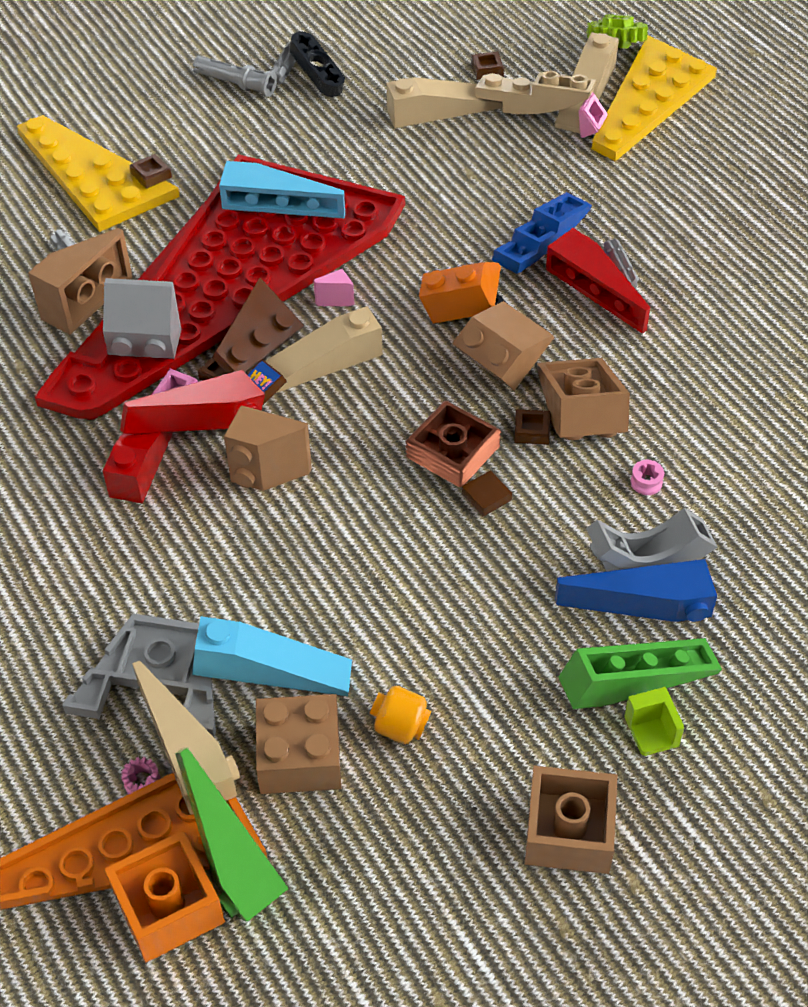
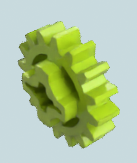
M607 14L602 20L587 23V38H589L592 32L597 34L603 33L619 38L618 48H630L632 43L647 40L648 26L647 24H642V22H634V16Z

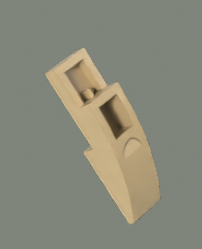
M555 71L539 72L534 82L527 78L510 79L503 78L499 74L483 75L476 85L475 98L503 102V113H548L574 106L589 99L596 86V80L588 79L584 75H559Z

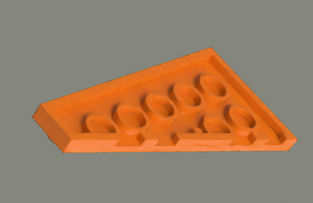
M174 773L168 774L0 858V910L111 889L112 887L104 868L183 830L204 870H209L210 866L194 814L190 815ZM234 797L226 800L267 857L266 849L237 798Z

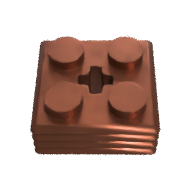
M443 401L405 441V447L407 448L405 456L454 485L462 487L500 447L499 438L501 437V430L449 401Z

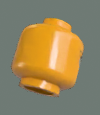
M395 685L388 690L386 695L378 693L369 714L376 717L374 729L377 733L401 744H408L413 738L420 739L431 711L426 709L427 701L423 696Z

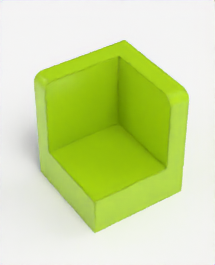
M666 686L628 696L624 718L642 756H648L680 746L684 725Z

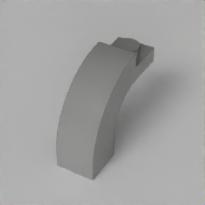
M686 508L680 510L661 525L640 533H623L599 520H596L586 528L592 540L590 548L594 555L602 561L606 571L700 560L718 547L704 520Z

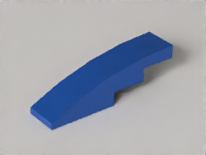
M566 192L534 209L531 221L514 229L511 241L494 249L492 261L499 263L516 274L520 273L547 254V248L551 243L572 228H575L591 210L592 204Z

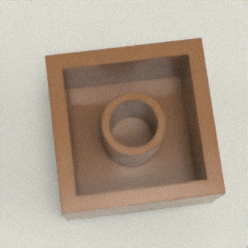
M337 694L256 699V772L260 794L342 789Z
M533 766L524 865L609 874L614 855L618 774Z

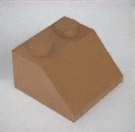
M503 301L472 316L452 344L467 358L515 391L555 337Z
M241 405L224 435L231 482L245 488L251 487L265 491L310 474L312 465L308 423Z

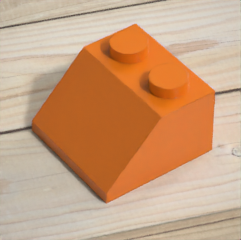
M481 262L424 273L419 298L432 323L472 317L495 306L501 270L500 264Z
M184 830L104 868L145 963L225 923L220 899Z

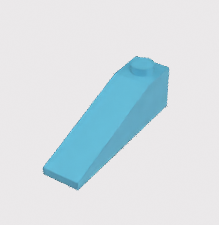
M226 161L219 184L222 209L345 218L344 190L258 163Z
M201 616L195 644L192 675L348 696L352 659L242 622Z

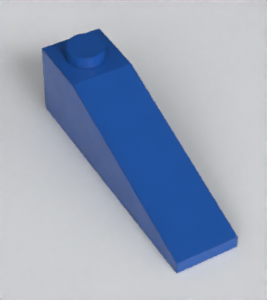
M706 559L558 577L555 593V602L558 606L672 622L686 620L697 622L712 617L717 599V593Z

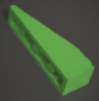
M701 638L576 649L558 678L572 708L581 709L608 706L628 700V696L665 686L670 688L719 674L722 668L707 640Z
M188 747L181 748L175 753L214 883L221 892L218 896L221 907L231 919L238 915L240 919L248 922L289 888Z

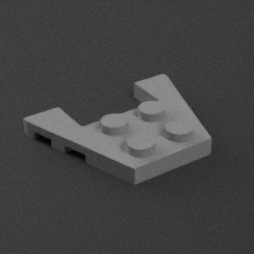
M133 613L105 648L106 654L97 666L90 668L83 676V683L74 695L69 694L63 703L65 714L100 719L112 684L139 688L132 663L141 661L172 694L186 696L184 707L215 737L216 727L212 678L192 675L199 623Z

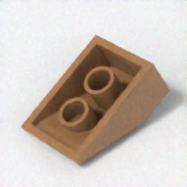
M120 228L50 253L28 272L41 320L69 335L104 304V283L106 278L130 280L133 278L124 232Z
M603 358L537 363V371L547 408L550 411L551 423L560 438L579 440L583 436L589 435L614 437L617 433L628 432L630 393Z

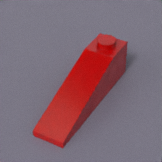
M572 228L548 246L547 271L642 334L647 331L650 306L598 243Z
M243 370L235 371L124 402L120 431L123 434L228 429L241 405L261 411L265 393Z
M173 432L121 434L114 444L102 470L109 498L143 504Z

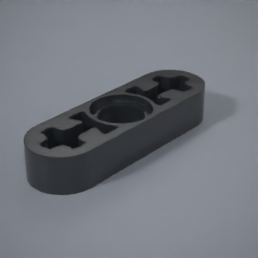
M304 31L293 33L289 46L291 55L323 95L328 97L339 96L343 91L345 83L343 73L312 34ZM310 62H319L323 64V66H315Z

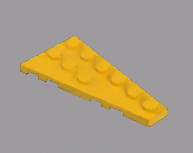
M647 35V40L641 46L607 111L605 121L592 140L591 149L613 161H617L716 77L717 68Z
M44 115L31 118L24 123L16 125L19 136L99 232L180 197L179 188L167 181L146 189L130 173L129 165L132 162Z

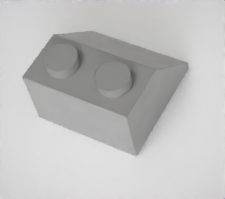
M105 279L103 334L108 355L175 358L181 334V325L173 282Z

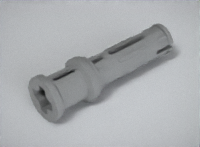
M198 55L193 63L194 67H199V69H193L197 74L238 84L244 91L252 89L261 92L266 97H270L274 93L277 85V75L275 72L270 70L266 72L259 71L252 65L239 67Z

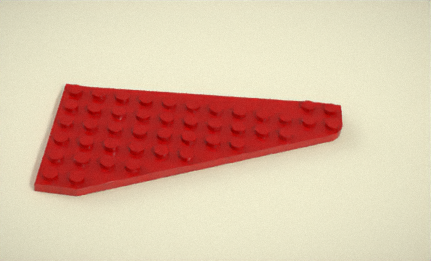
M238 154L234 161L262 164L344 190L345 218L222 209L219 181L207 200L138 278V280L173 282L181 325V334L175 358L108 355L102 320L75 352L70 351L50 374L35 396L37 406L79 419L93 420L104 415L165 377L170 369L176 370L222 341L259 278L284 302L313 284L314 279L329 274L388 237L405 207V196Z

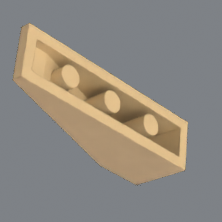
M592 32L582 50L573 75H584L588 79L596 80L593 93L599 100L616 67L619 38ZM583 102L559 110L554 127L580 133L579 109Z
M416 77L386 82L387 112L394 128L503 108V102L475 98V87L477 85L475 83Z
M366 306L337 316L267 359L266 362L281 373L287 381L276 393L382 356V327L369 307Z
M141 661L132 663L138 686L190 815L193 814L175 755L181 748L188 747L225 800L236 797L234 780L239 779L240 774L233 756H224L219 742Z

